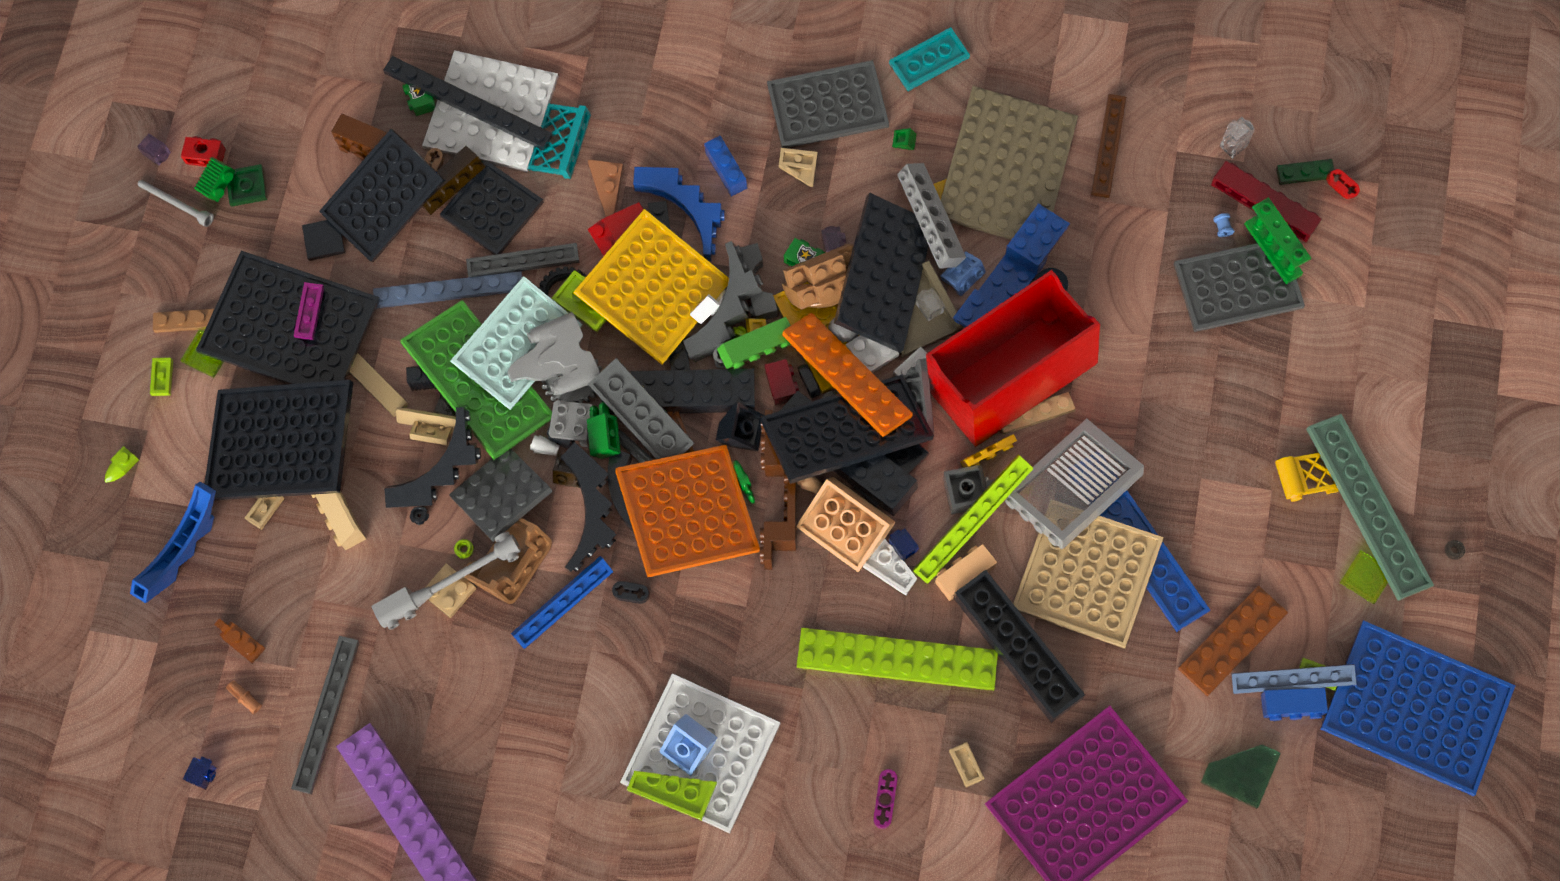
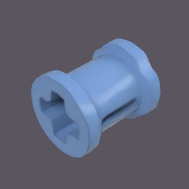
M1228 213L1217 215L1213 219L1217 223L1218 237H1227L1235 232L1231 228L1229 220L1231 217Z

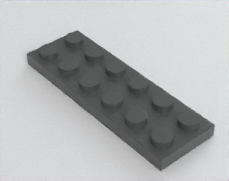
M617 358L588 383L656 459L683 454L695 443Z

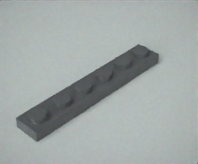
M577 243L466 259L468 277L580 263Z

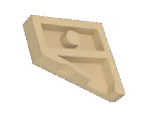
M781 148L779 168L808 186L813 187L818 152Z

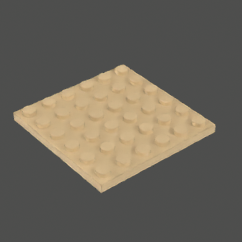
M1051 500L1045 517L1063 531L1084 510ZM1098 516L1063 549L1052 545L1046 535L1039 533L1013 604L1021 613L1126 648L1164 537L1102 516Z

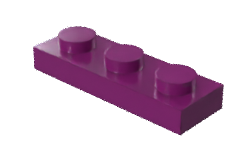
M304 282L294 330L295 338L314 340L324 292L322 284Z

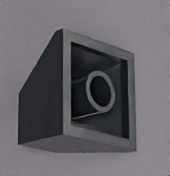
M735 402L719 422L716 441L729 447L758 451L762 435L761 416L765 415L739 402Z

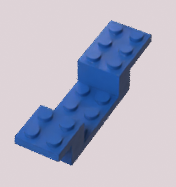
M1038 204L1007 245L1004 257L981 288L973 290L955 314L953 320L966 328L1030 285L1046 264L1048 254L1068 229L1070 223Z

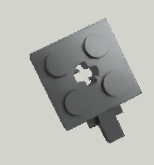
M976 465L944 471L943 481L951 515L966 512L995 480H989L988 477H984L982 466ZM964 487H967V490H970V491H969V492H966V490H963V489H964Z

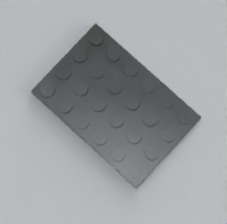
M873 60L767 81L782 148L889 127Z
M1258 243L1174 262L1175 271L1194 332L1299 310L1305 307L1297 279L1286 284Z

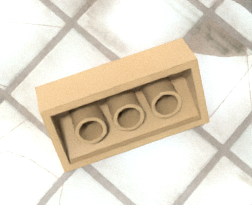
M341 490L340 493L311 495L313 498H317L319 503L316 505L320 513H325L327 519L324 521L329 530H334L336 535L333 538L338 547L342 545L347 550L366 540Z

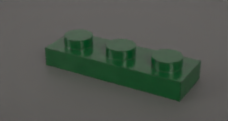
M1332 159L1277 165L1276 167L1279 185L1326 180L1328 173L1335 170Z

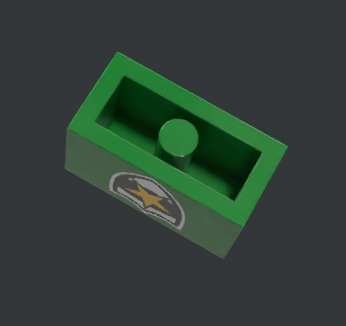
M407 84L402 85L405 95L410 97V100H407L410 111L414 110L416 116L434 111L436 106L432 96Z
M794 238L783 255L784 263L792 267L825 252L820 248L815 249L803 239L798 240Z

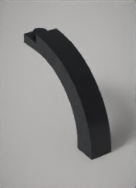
M620 451L619 454L609 457L608 487L616 511L626 526L634 533L615 472L618 467L630 465L632 458L629 453Z

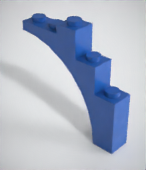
M634 167L633 185L635 191L663 197L681 208L694 222L701 236L704 258L712 262V255L716 254V244H713V238L717 236V228H721V221H725V210H722L721 203H704V192L700 191V185H683V175L679 174V168Z
M198 482L195 485L190 503L179 526L157 557L132 580L131 595L147 603L176 581L179 566L194 556L196 542L212 529L214 516L211 515L216 493L214 489L202 482Z

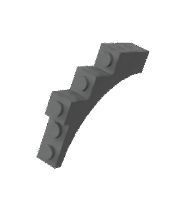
M732 241L725 244L729 257L730 273L724 299L711 320L696 334L683 341L689 357L694 362L712 355L716 348L734 339L733 337L736 335L731 326L749 318L747 313L749 307L745 300L763 292L761 287L763 281L760 275H756L750 270L746 261L743 262L741 258L743 252L740 246H736Z

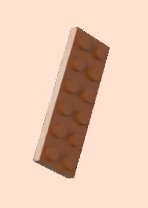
M1258 585L1186 659L1178 670L1208 697L1288 612Z

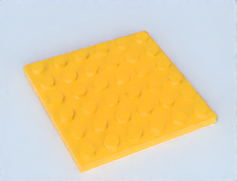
M644 209L575 289L574 294L663 365L697 324L698 321L690 316L691 311L708 294L716 300L728 286L729 278Z

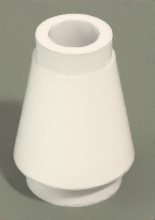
M535 435L530 450L538 454L556 456L560 445L541 435Z

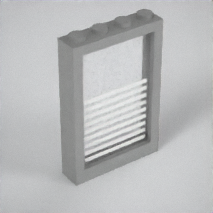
M1086 418L1033 466L1034 469L1005 499V502L1011 509H1016L1025 521L1031 522L1037 532L1046 535L1052 545L1063 549L1143 476L1144 465Z

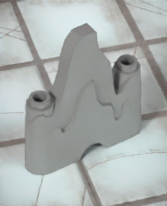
M570 312L531 329L527 333L528 339L531 344L535 343L537 345L510 365L507 374L511 382L522 379L542 381L551 377L562 376L550 385L553 395L559 396L587 386L600 371L592 353L580 348L579 343L583 338V333L574 314Z

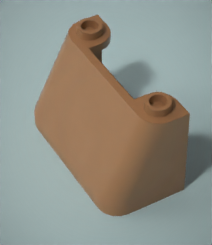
M522 518L505 531L509 532L510 535L512 534L521 548V552L517 553L519 558L513 562L496 558L464 576L465 579L508 604H513L519 598L552 545L551 539L537 525ZM494 544L492 545L487 554L494 551Z

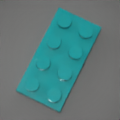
M950 27L890 59L889 64L906 90L910 91L969 59L970 54Z

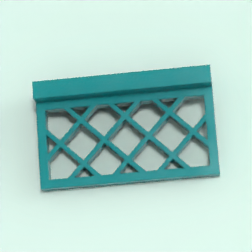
M548 103L541 128L545 129L553 125L555 130L551 132L552 137L558 134L561 139L554 144H551L549 141L550 146L544 151L534 147L528 170L558 174L566 179H571L591 117L586 106L579 105V108ZM551 110H557L560 112V114L554 117L553 119L549 117ZM570 113H576L575 118L567 121L565 118ZM564 118L566 123L556 128L554 123ZM569 127L571 130L570 134L562 137L560 132ZM564 143L565 150L558 154L555 148ZM553 150L556 155L546 160L544 155ZM540 157L545 161L539 166L534 165L535 160ZM559 159V169L551 168L550 164Z

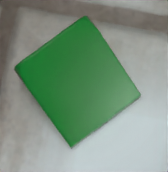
M911 128L894 130L892 147L914 150L916 133Z

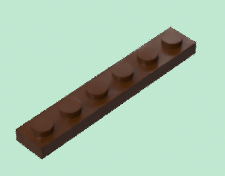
M1108 94L1091 191L1092 196L1110 197L1127 98L1125 96Z

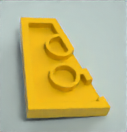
M1014 434L1009 435L961 460L960 463L963 468L980 465L979 461L984 458L989 460L997 456V451L1002 449L1004 452L1014 447L1012 443L1016 442L1017 439Z

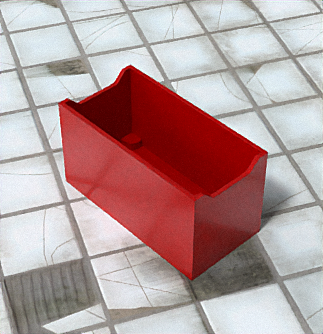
M1050 270L926 354L930 393L971 443L977 447L1098 364L1100 323L1094 317L1086 314L1063 288L1058 276Z

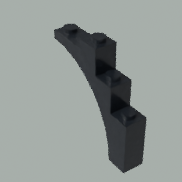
M467 405L456 407V423L453 436L439 462L417 479L403 484L387 486L384 489L386 508L433 505L435 500H438V491L434 486L454 485L459 480V468H456V465H473L478 463V459H481V448H477V443H469V440H472V430L468 429L471 413L470 410H467Z
M574 442L560 458L571 469L579 483L584 500L585 521L580 543L574 555L565 566L569 572L573 570L577 572L584 564L582 560L586 555L590 558L597 550L595 548L596 545L601 549H604L605 546L609 549L616 541L614 537L617 535L600 519L601 516L604 519L612 511L610 507L613 504L596 489L597 486L600 489L608 481L606 477L609 474Z

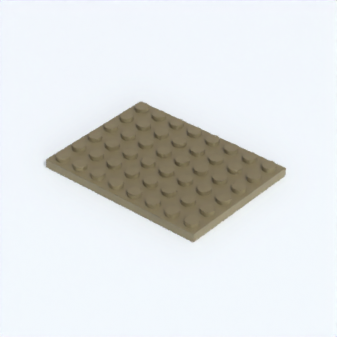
M972 86L941 197L942 205L950 222L1012 240L1038 204L1053 212L1078 116Z

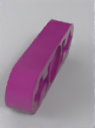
M891 769L882 771L879 776L873 821L875 826L880 829L889 827L892 821L897 774ZM887 774H891V778L894 779L889 784V789L893 788V792L888 789L880 790L881 787L885 788L886 780L882 778L886 777ZM884 793L891 796V802L887 805L882 804L879 799ZM878 806L883 809L890 808V812L886 810L885 818L888 821H885L884 824H880V820H877V817H881L882 809L878 810Z

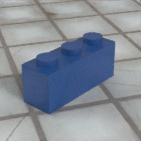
M721 135L704 143L705 153L730 196L732 197L747 189L746 178Z
M1325 688L1265 690L1261 694L1263 718H1270V721L1282 720V717H1290V720L1302 719V716H1310V719H1319L1328 712Z

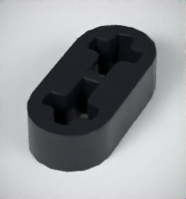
M805 363L798 366L799 375L810 398L813 399L820 396L819 388L808 365Z
M619 581L612 587L614 597L620 601L643 604L649 599V591L642 584ZM624 587V590L629 591V593L623 592L622 595H619L616 590ZM640 590H643L645 596L643 595L639 599L636 594H632V592L639 593Z

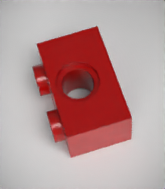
M198 136L185 137L181 158L187 165L207 167L211 157L223 162L226 148L220 140L215 138L208 140Z

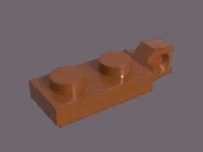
M218 619L214 624L222 631L220 633L222 639L252 664L266 649L232 622L227 625L221 619Z

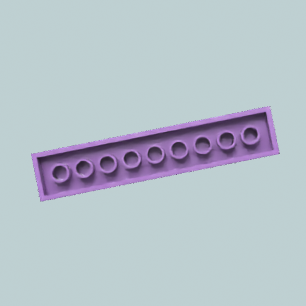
M371 723L336 746L425 881H477Z

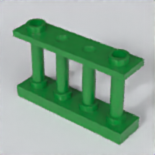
M1268 197L1252 207L1257 216L1246 221L1244 225L1283 281L1288 284L1303 275V271L1299 266L1311 260V256Z

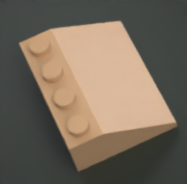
M832 477L826 479L796 527L859 572L885 539L895 521Z

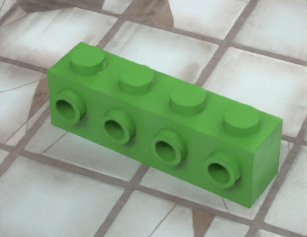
M784 317L723 343L717 348V351L726 369L732 367L734 369L740 368L745 365V361L754 362L761 358L760 355L764 353L766 356L776 351L775 348L781 346L783 349L790 346L791 344L782 334L783 330L791 325L787 317Z

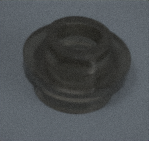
M1451 540L1445 546V553L1449 558L1457 560L1465 554V547L1460 541ZM1451 548H1456L1457 553H1453Z

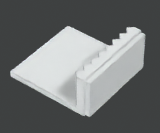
M726 290L716 300L708 294L691 311L690 316L702 324L710 315L713 316L717 312Z

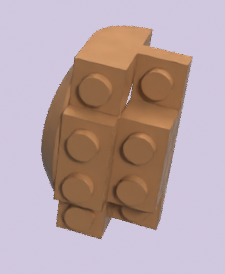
M850 243L784 269L786 282L782 286L788 300L801 310L807 307L825 308L839 304L853 245Z

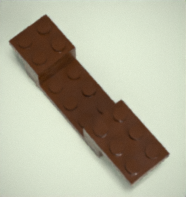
M765 410V415L773 413V410ZM761 423L762 434H765L761 435V451L764 452L761 453V470H765V477H784V489H788L784 490V507H787V509H784V522H764V528H760V543L764 545L760 547V564H764L765 570H772V551H796V482L790 484Z

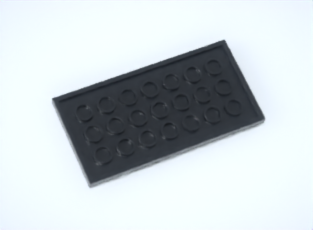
M872 193L866 196L834 319V324L899 353L904 350L923 272L922 263H925L929 247L915 213Z
M903 375L882 380L881 382L913 413L912 418L884 437L840 393L762 416L761 423L790 484L933 440L934 434Z

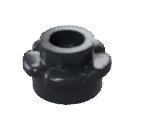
M415 507L410 514V520L413 523L415 522L416 525L424 524L429 518L425 507Z

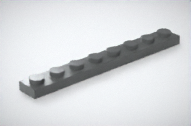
M343 636L338 638L294 777L292 790L311 795L313 793L359 646V641Z

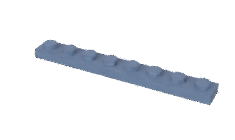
M520 271L374 288L373 295L380 298L377 308L505 294L510 293L523 276Z

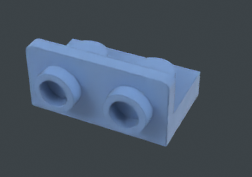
M967 251L964 252L966 258L957 267L948 268L940 276L942 281L955 288L959 296L968 291L986 272L982 261Z

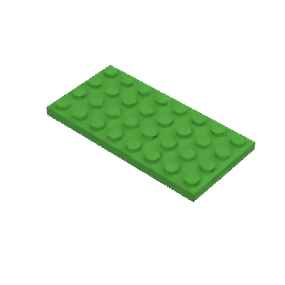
M461 300L401 339L400 343L455 412L457 406L467 405V410H470L471 413L468 428L472 430L473 435L493 460H495L550 422L552 411L532 386L514 407L509 410L451 362V359L482 325L464 301Z

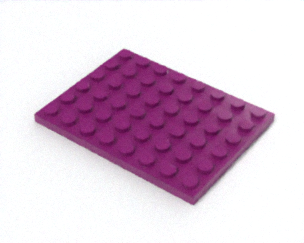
M1109 706L984 805L1044 881H1089L1185 805L1188 800L1112 707Z

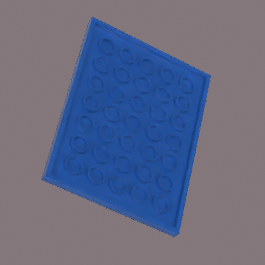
M1363 620L1345 665H1355L1356 685L1336 687L1320 730L1471 796H1475L1516 685Z

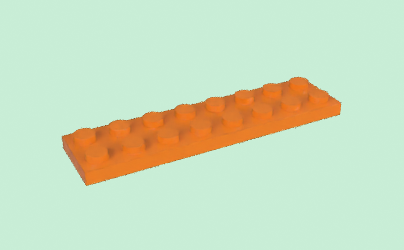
M812 312L783 330L782 336L882 437L912 418L913 413Z

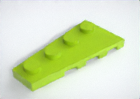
M634 771L627 791L702 821L717 782Z

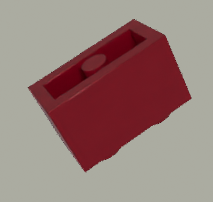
M787 359L765 364V373L774 404L778 405L788 402L799 391L797 381L793 382L792 379L794 375L792 364L788 365Z

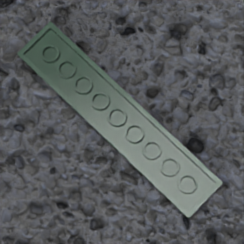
M1342 414L1308 426L1306 429L1397 600H1402L1434 586Z

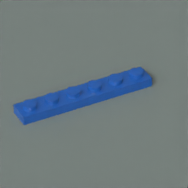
M599 556L511 633L512 636L525 649L612 574L613 570Z

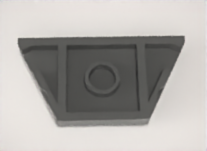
M926 358L918 359V364L915 367H911L906 375H903V378L908 384L933 433L934 423L927 362Z

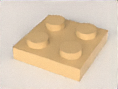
M446 563L426 587H431L456 571ZM463 577L434 593L428 600L452 618L476 590V587Z

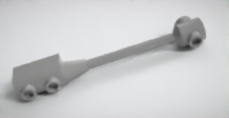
M509 532L501 533L495 538L496 543L494 544L493 552L440 582L415 592L404 587L371 606L377 620L383 628L394 629L400 625L398 620L404 617L406 620L414 618L417 615L415 611L431 598L434 593L496 558L503 561L508 560V562L517 560L519 558L517 553L521 552L517 540Z

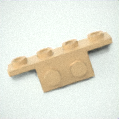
M397 407L396 409L397 423L413 425L409 433L410 439L441 445L448 444L450 436L454 432L455 416Z

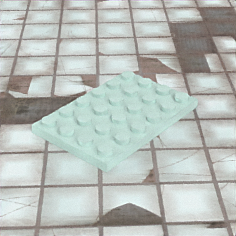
M523 276L451 359V362L511 410L535 382L527 379L511 382L507 374L510 365L537 345L530 343L527 333L539 325L568 314V312ZM577 320V322H578V324H579V326H580V328H581V326H582L583 324H581V323Z

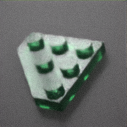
M1262 744L1211 762L1207 765L1200 783L1258 809L1281 753Z

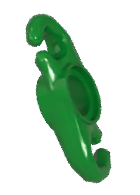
M734 460L733 465L739 485L748 501L754 504L755 498L750 480L741 464Z

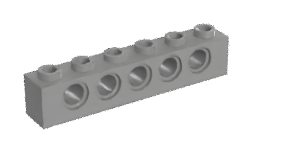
M924 163L906 164L897 175L939 268L957 267L966 256Z

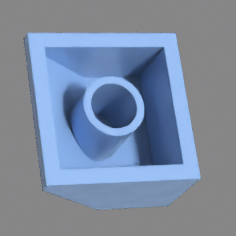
M685 714L674 724L659 752L691 776L711 751L718 737Z

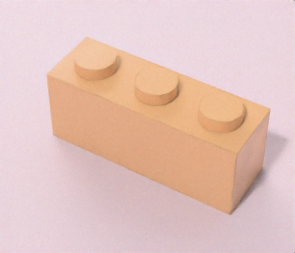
M983 544L979 547L977 545L972 547L967 552L968 555L963 559L962 557L957 558L952 563L953 566L948 570L944 568L936 575L935 583L949 601L953 599L954 593L984 570H987L989 573L996 567L997 561Z

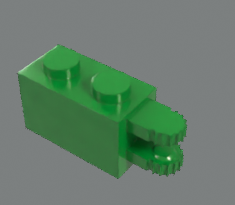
M605 402L599 404V409L596 405L591 406L589 410L590 418L587 419L590 456L605 459L619 454L620 444L617 417L610 415L609 407Z

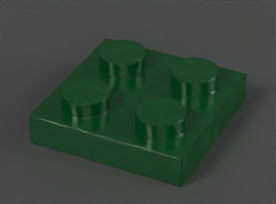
M262 164L235 169L233 179L227 185L231 207L267 200Z

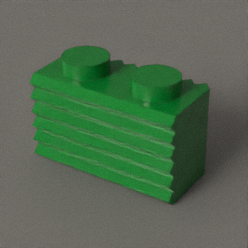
M211 157L194 189L207 198L219 202L220 198L224 195L228 183L233 179V174L236 170L224 162Z

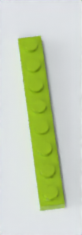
M1018 454L915 566L913 572L928 584L1034 468Z

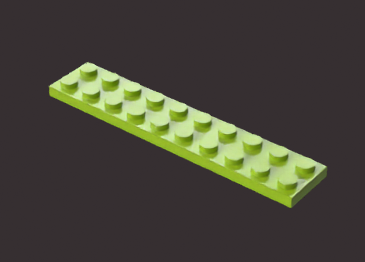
M801 628L797 668L994 691L998 653L992 649Z

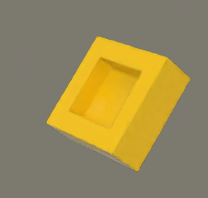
M747 319V333L765 326L766 319Z

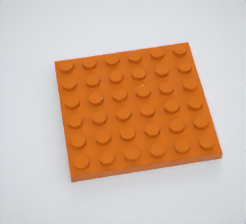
M726 445L616 468L615 472L647 577L760 551Z

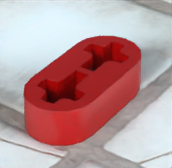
M1335 169L1328 173L1327 183L1342 197L1352 199L1359 194V185L1342 170ZM1335 175L1339 176V181L1334 182ZM1349 187L1353 188V193L1348 194Z

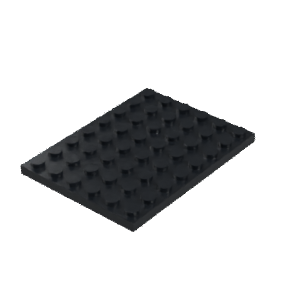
M241 250L196 351L197 353L287 384L346 380L380 302V298ZM304 282L322 284L324 286L314 340L294 337Z
M351 380L218 390L204 483L216 491L214 500L340 493L354 382Z

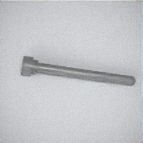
M143 180L138 181L139 187L196 217L199 224L208 227L213 222L214 215L212 213L198 211Z

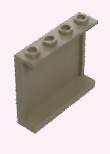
M929 261L922 263L923 272L904 350L899 353L901 358L914 353L919 347L925 348L961 331L963 326L953 320L957 311Z

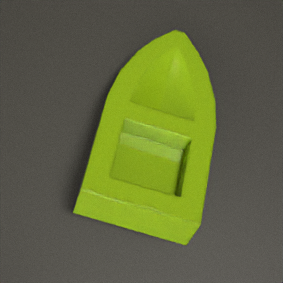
M123 446L111 458L112 463L106 471L105 482H112L124 476L139 459Z

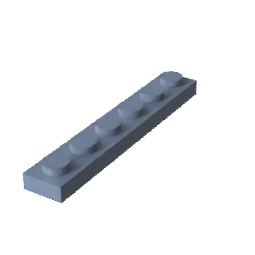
M1354 664L1231 673L1233 694L1264 692L1265 690L1356 685Z

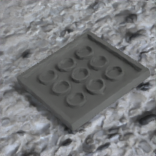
M509 449L495 460L493 458L451 492L449 496L494 542L499 534L504 533L547 497L552 492V489L512 449Z

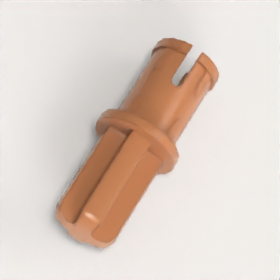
M234 680L227 685L226 689L238 700V703H242L253 715L260 710L262 705L250 695V691L244 690Z

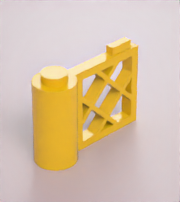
M1319 453L1298 457L1289 456L1275 461L1286 499H1291V502L1301 500L1302 496L1323 491H1326V494H1331L1339 491L1335 482L1332 485H1328L1322 481L1326 474L1330 477L1331 475L1327 467L1324 468L1316 463L1321 458ZM1300 461H1306L1311 464L1308 472L1301 468ZM1314 467L1323 472L1320 479L1311 474ZM1308 477L1317 482L1315 488L1308 489L1306 484Z

